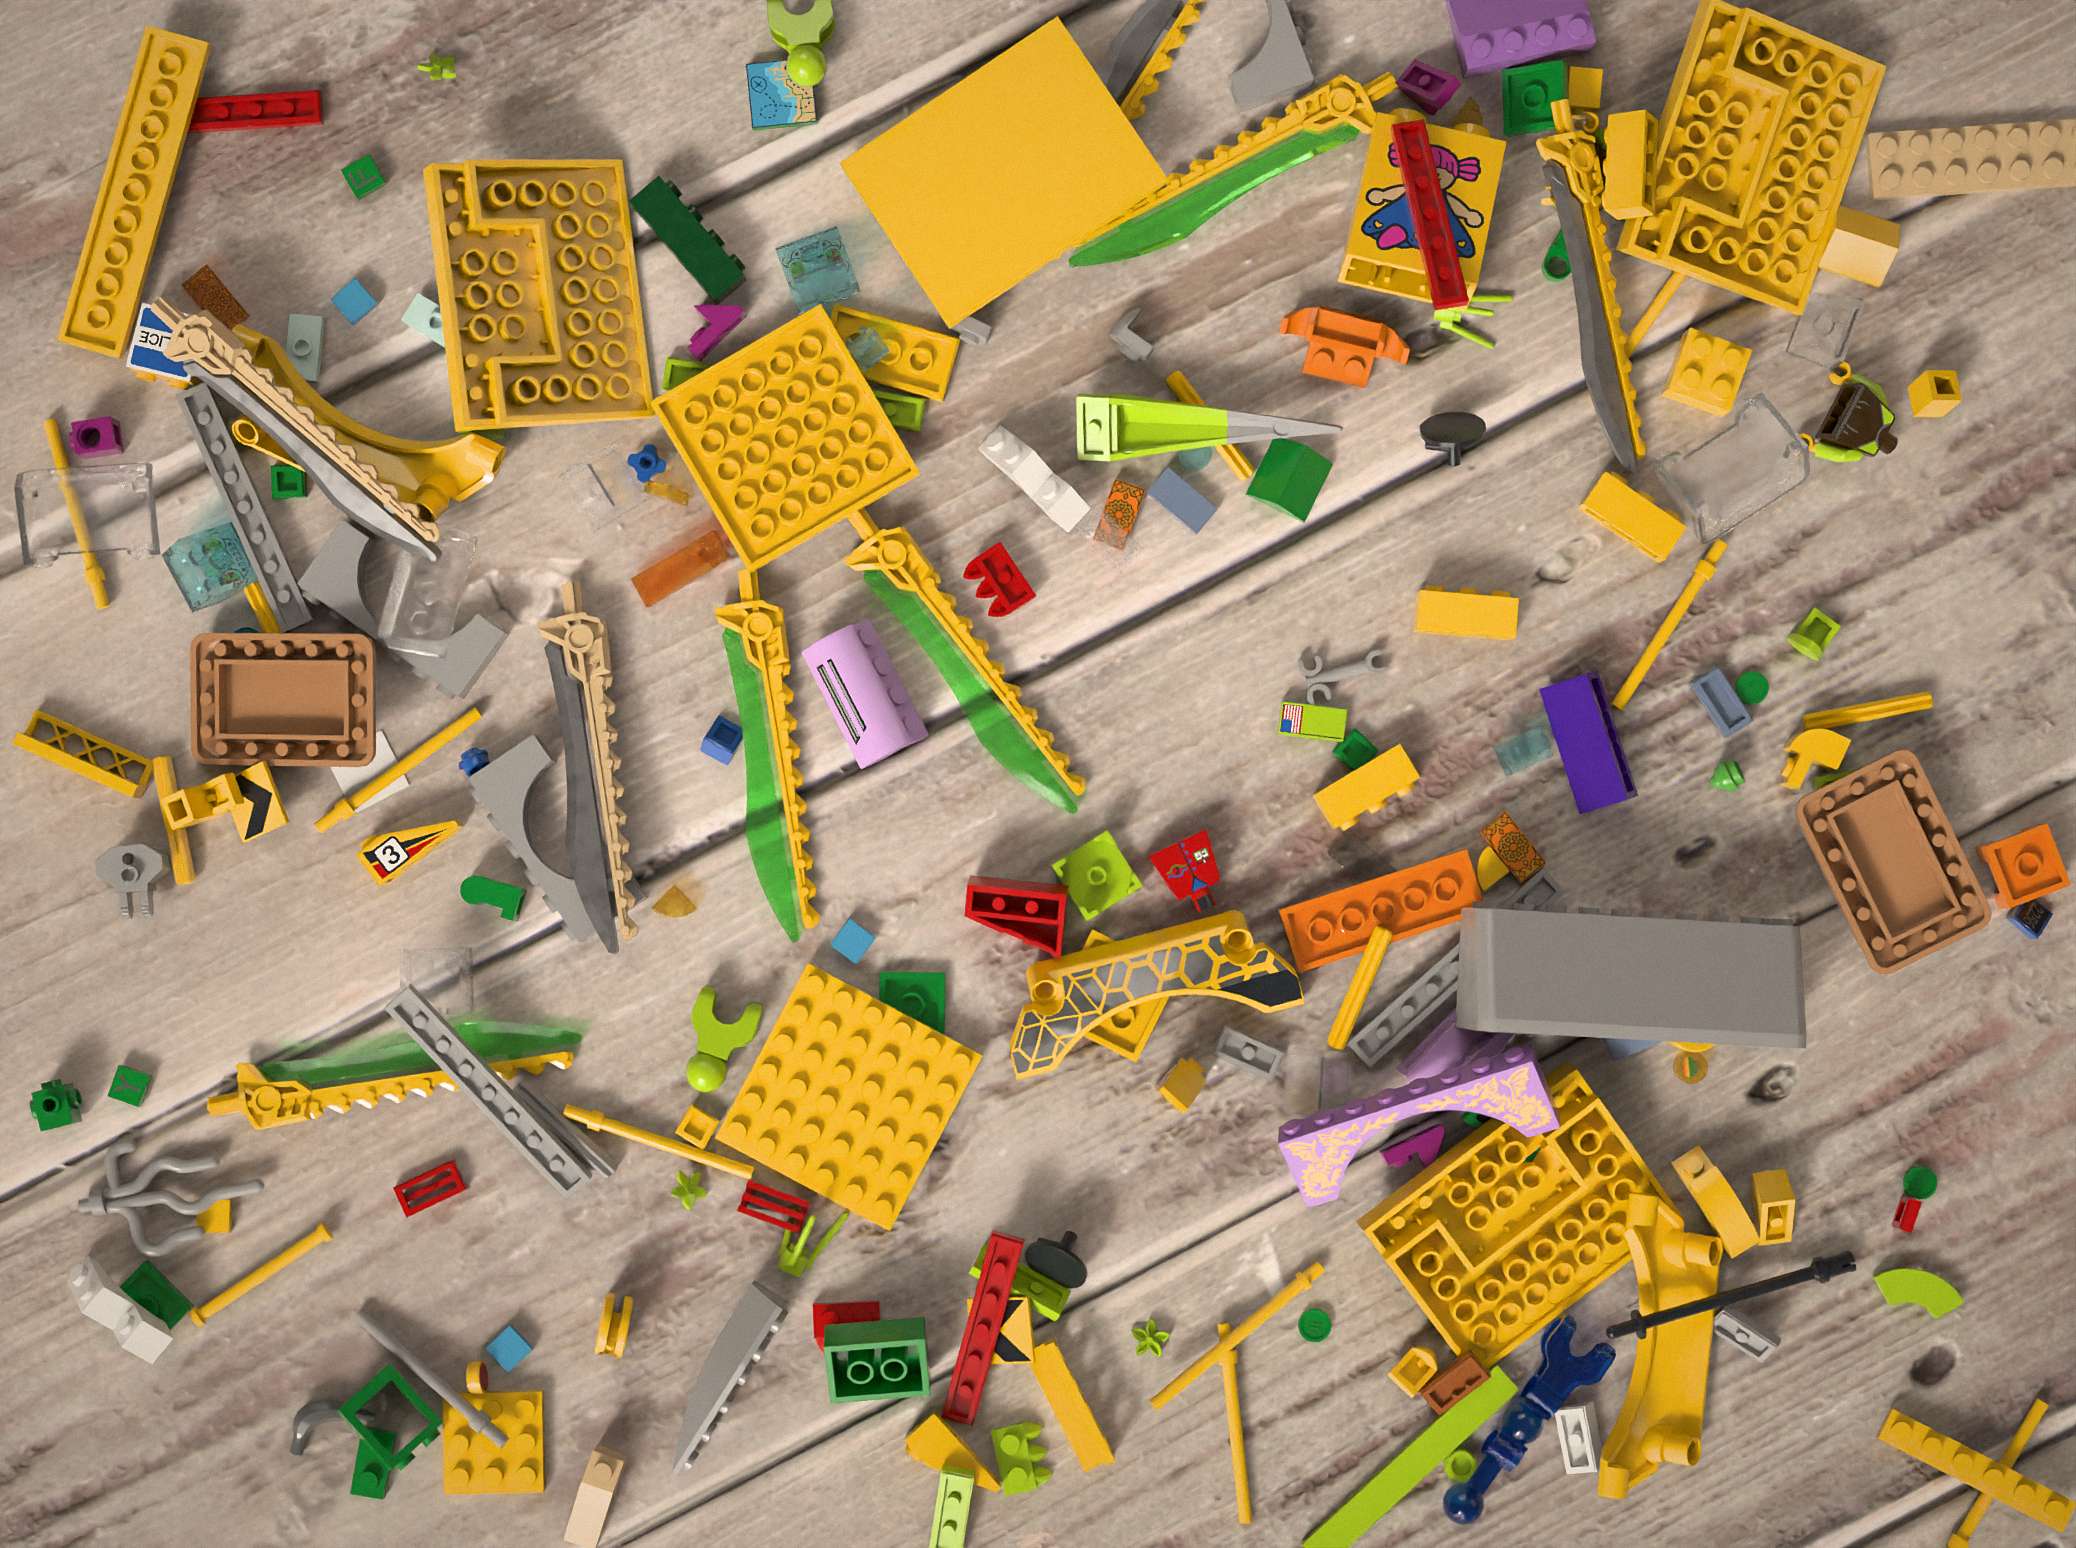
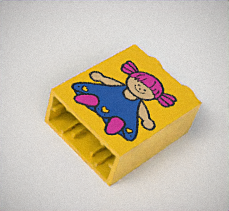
M1395 109L1389 114L1377 112L1367 142L1337 281L1433 303L1390 132L1392 124L1424 119L1470 302L1479 280L1507 141L1491 138V133L1486 128L1476 124L1462 123L1454 126L1453 129L1428 124L1423 114L1411 109ZM1468 302L1467 306H1460V307H1454V308H1455V309H1459V310H1464V311H1466V309H1467V307H1468V305H1469V302Z

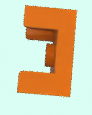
M2048 823L2035 824L2021 829L2022 832L1974 847L1980 862H1988L1999 890V892L1993 893L1998 909L2012 908L2071 886Z

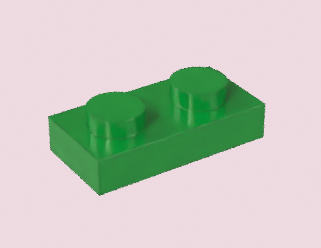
M366 1427L393 1457L397 1432ZM360 1439L350 1494L383 1500L386 1495L390 1471Z

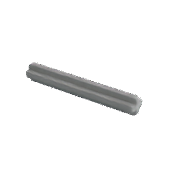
M524 1079L516 1085L513 1090L514 1093L602 1177L607 1179L617 1170L618 1164L569 1118L564 1117L563 1113L528 1080Z

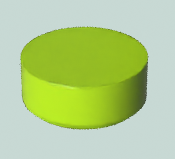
M1456 1448L1443 1460L1445 1473L1455 1482H1467L1477 1472V1460L1465 1448Z

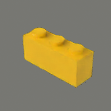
M1646 109L1608 115V127L1604 130V139L1607 145V158L1603 161L1606 183L1601 197L1604 210L1617 220L1655 215L1658 120Z
M1605 471L1598 477L1578 508L1656 562H1662L1687 528L1681 523L1682 518L1669 509L1663 511L1654 505V498L1641 490L1635 492L1626 486L1628 481L1615 472L1609 474Z
M1426 585L1425 590H1420L1416 594L1414 632L1512 640L1516 638L1519 598L1510 597L1511 592L1491 591V596L1478 595V589L1458 588V593L1445 592L1444 586Z
M1398 744L1314 794L1313 798L1331 828L1335 829L1340 826L1344 831L1358 823L1360 820L1357 815L1368 809L1373 814L1388 805L1385 798L1395 792L1401 797L1416 788L1414 781L1419 779L1420 776L1401 744Z

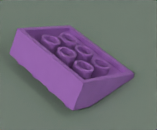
M1445 0L1463 79L1588 53L1596 43L1586 0Z

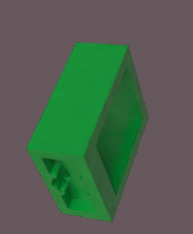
M390 1364L337 1411L339 1416L389 1471L393 1470L396 1466L400 1471L416 1457L412 1451L421 1443L425 1447L429 1446L441 1435L437 1428L443 1424L438 1416ZM390 1382L398 1388L429 1423L424 1430L394 1457L354 1415Z

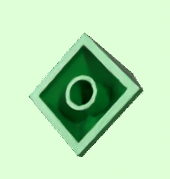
M1285 438L1272 439L1245 495L1305 523L1333 464L1307 445Z

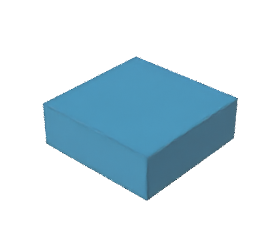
M356 278L331 298L332 302L353 325L379 305Z
M849 918L830 945L857 964L876 937Z
M512 1324L486 1348L508 1373L534 1349Z

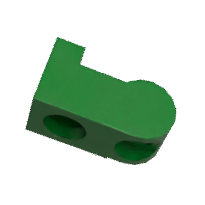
M470 876L462 882L460 894L465 902L475 905L486 903L503 908L501 918L518 921L527 889L481 876Z

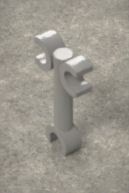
M1381 650L1371 651L1364 660L1321 672L1322 660L1319 655L1314 656L1315 668L1311 671L1305 669L1302 660L1297 661L1298 672L1304 676L1308 688L1306 692L1307 703L1309 705L1315 704L1313 692L1316 690L1324 693L1326 701L1331 699V691L1324 684L1366 672L1372 675L1383 674L1387 671L1386 667L1377 669L1371 664L1373 657L1382 654Z

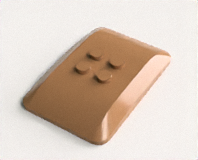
M202 633L197 635L191 642V751L195 760L205 765H256L266 761L268 766L363 767L369 765L374 760L376 755V650L372 639L367 635L327 633Z
M1902 749L1893 751L1804 795L1797 802L1795 814L1809 846L1869 966L1877 973L1885 975L1894 973L1988 925L1992 915L1990 905L1914 753Z

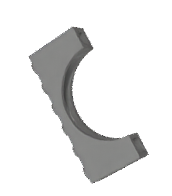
M1265 0L1270 22L1268 38L1259 54L1248 65L1229 75L1227 84L1238 114L1312 87L1313 76L1317 75V71L1312 57L1306 58L1302 46L1306 43L1300 26L1295 27L1291 15H1294V9L1291 0Z
M342 520L298 581L297 585L305 590L302 596L317 606L323 602L331 608L328 614L344 625L349 620L359 627L355 633L367 635L372 641L376 639L385 645L382 651L395 661L399 662L401 658L412 664L409 670L424 681L431 677L439 683L436 689L448 698L453 699L456 695L465 699L509 634L478 613L458 632L434 641H412L391 633L373 614L364 589L365 565L375 541L348 522Z
M532 734L470 776L468 780L472 786L468 789L478 804L484 802L491 812L487 815V818L497 831L501 829L504 831L509 839L505 844L516 859L521 856L527 865L524 872L534 886L540 884L546 893L542 898L552 913L559 912L565 921L561 924V927L571 940L576 938L578 942H584L597 932L586 913L574 879L552 868L538 853L530 835L528 808L531 795L542 775L556 763L540 737ZM632 875L631 881L629 880L625 883V888L636 898L635 906H637L649 897L634 875ZM614 891L611 892L614 919L616 920L618 919V911Z

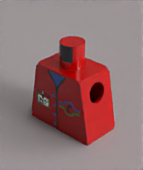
M1206 829L1148 856L1150 862L1177 901L1190 895L1198 913L1216 905L1208 887L1221 880Z

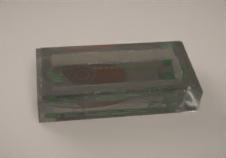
M1346 829L1326 852L1360 883L1397 871L1350 829Z

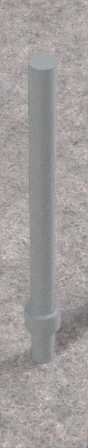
M361 1309L355 1315V1321L470 1421L469 1426L478 1434L484 1433L499 1448L505 1446L510 1438L491 1422L492 1418L485 1411H478L364 1309Z

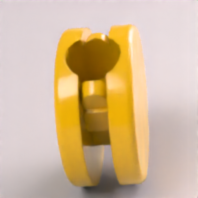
M606 1293L602 1305L594 1353L603 1355L604 1351L607 1355L613 1353V1357L621 1358L624 1353L630 1325L633 1297L624 1296L621 1312L615 1313L612 1312L615 1294Z

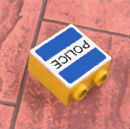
M142 303L126 367L137 372L136 378L155 383L157 377L168 380V386L187 390L188 385H199L201 380L197 376H191L184 371L183 361L175 362L164 356L163 351L167 349V343L171 339L173 330L151 311V305Z

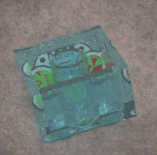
M837 226L775 248L799 314L809 311L819 304L825 305L836 300H843L852 294L861 292Z
M232 522L179 538L161 555L192 613L217 605L240 593L247 585L258 581Z

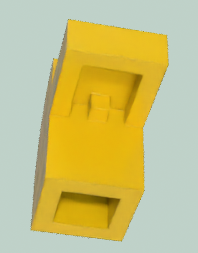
M1821 728L1795 734L1782 748L1794 755L1792 758L1788 757L1781 768L1780 775L1784 777L1780 784L1792 790L1799 789L1811 763L1828 771L1838 770L1851 740L1833 731Z
M233 772L218 776L202 785L184 788L161 799L172 830L211 820L245 803Z

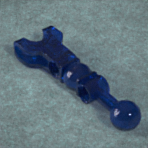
M1559 1314L1542 1334L1540 1339L1542 1362L1523 1388L1521 1394L1517 1397L1521 1402L1515 1403L1505 1410L1502 1418V1428L1497 1425L1485 1439L1481 1447V1453L1486 1456L1467 1483H1457L1446 1490L1443 1498V1509L1450 1521L1459 1525H1468L1478 1520L1484 1510V1492L1502 1468L1510 1472L1520 1463L1525 1452L1528 1450L1525 1444L1532 1443L1540 1437L1544 1428V1419L1549 1422L1576 1387L1599 1382L1612 1365L1616 1357V1350L1607 1343L1596 1344L1585 1356L1576 1357L1571 1354L1569 1343L1577 1329V1323L1570 1314Z

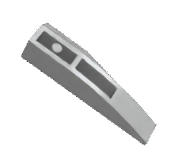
M755 1280L716 1339L696 1381L678 1438L672 1470L677 1476L682 1468L689 1471L699 1455L694 1450L701 1439L707 1443L717 1427L712 1422L718 1411L725 1414L735 1398L730 1394L736 1383L743 1386L753 1370L748 1366L751 1359L758 1362L770 1343V1340L766 1338L769 1330L776 1333L789 1313L783 1309L788 1301Z

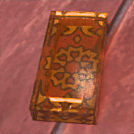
M207 264L182 284V287L202 311L208 309L230 331L237 324L243 323L250 317L249 313Z

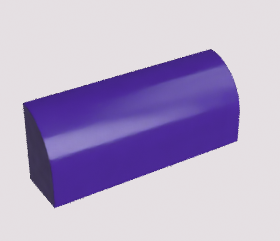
M1598 671L1539 689L1579 814L1638 796Z

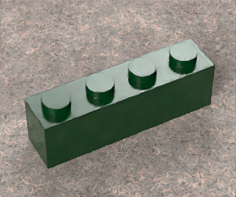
M657 176L631 198L629 202L714 303L719 305L747 281L743 274L746 267L734 253L730 257L721 248L725 243L713 229L707 232L700 224L704 218L692 204L686 207L681 202L679 197L683 194L671 180L665 183L660 176Z

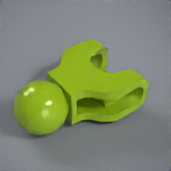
M766 0L771 37L777 45L789 52L786 63L789 77L799 86L811 87L819 84L826 75L828 64L825 55L822 53V48L836 31L831 0H814L812 9L802 15H794L786 11L782 0Z
M705 985L701 989L691 1013L692 1025L699 1038L696 1050L699 1052L690 1058L685 1071L687 1081L692 1088L699 1092L708 1093L716 1091L723 1085L728 1072L725 1061L729 1062L732 1053L736 1049L745 1047L754 1040L763 1014L762 1004L757 1002L750 1003L739 1021L733 1024H722L716 1019L714 1014L717 992L714 987Z

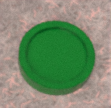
M1747 672L1737 679L1735 691L1743 703L1753 705L1762 702L1766 698L1769 685L1762 674Z
M1915 1166L1905 1173L1903 1187L1909 1196L1920 1200L1927 1199L1937 1189V1178L1929 1168Z
M1316 1308L1308 1309L1302 1313L1298 1320V1330L1307 1341L1320 1342L1328 1337L1331 1331V1321L1324 1311Z

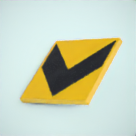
M262 761L234 775L245 803L230 809L243 843L249 842L290 822L266 761Z
M1029 1296L1009 1297L991 1364L1036 1363ZM974 1298L967 1299L968 1316Z

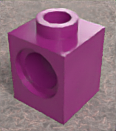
M109 416L71 422L72 432H69L68 435L71 450L75 451L77 456L89 459L124 453L118 420ZM99 430L100 441L96 445L90 446L88 443L89 435Z

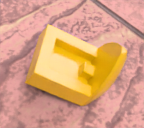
M1422 1346L1412 1347L1387 1375L1412 1398L1437 1371L1438 1361L1436 1355L1429 1348Z

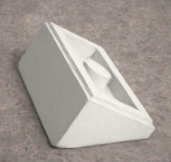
M1590 1401L1554 1408L1566 1474L1598 1472L1602 1443L1594 1403Z

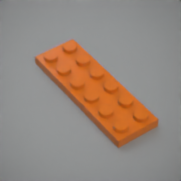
M1463 849L1278 909L1297 971L1301 973L1365 952L1376 926L1390 930L1393 935L1390 943L1460 921L1462 908H1472V901L1484 902L1468 851Z

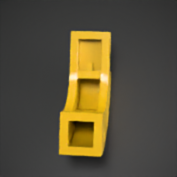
M1699 1145L1671 1162L1672 1168L1705 1214L1714 1235L1721 1239L1724 1249L1732 1259L1760 1242L1757 1232L1736 1194L1717 1166L1714 1167Z

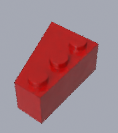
M970 875L967 883L964 917L1000 933L1005 932L1022 940L1027 945H1034L1060 959L1063 949L1069 886Z

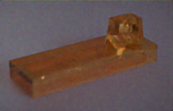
M712 530L631 578V581L645 606L651 607L732 558L717 531Z

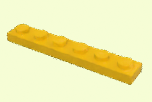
M1890 1408L1876 1437L2063 1533L2075 1509L2076 1502L1892 1408Z

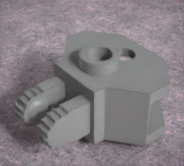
M153 844L110 847L95 862L96 875L114 886L115 893H119L123 919L133 918L132 893L140 892L141 911L144 917H152L154 914L153 891L157 890L156 883L171 870L170 855ZM134 855V858H135V859H134V862L132 863L131 858H132V856Z

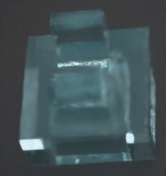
M861 326L859 330L862 334L854 341L848 337L846 339L848 345L846 348L857 364L866 372L889 353L890 350L872 327L867 329Z

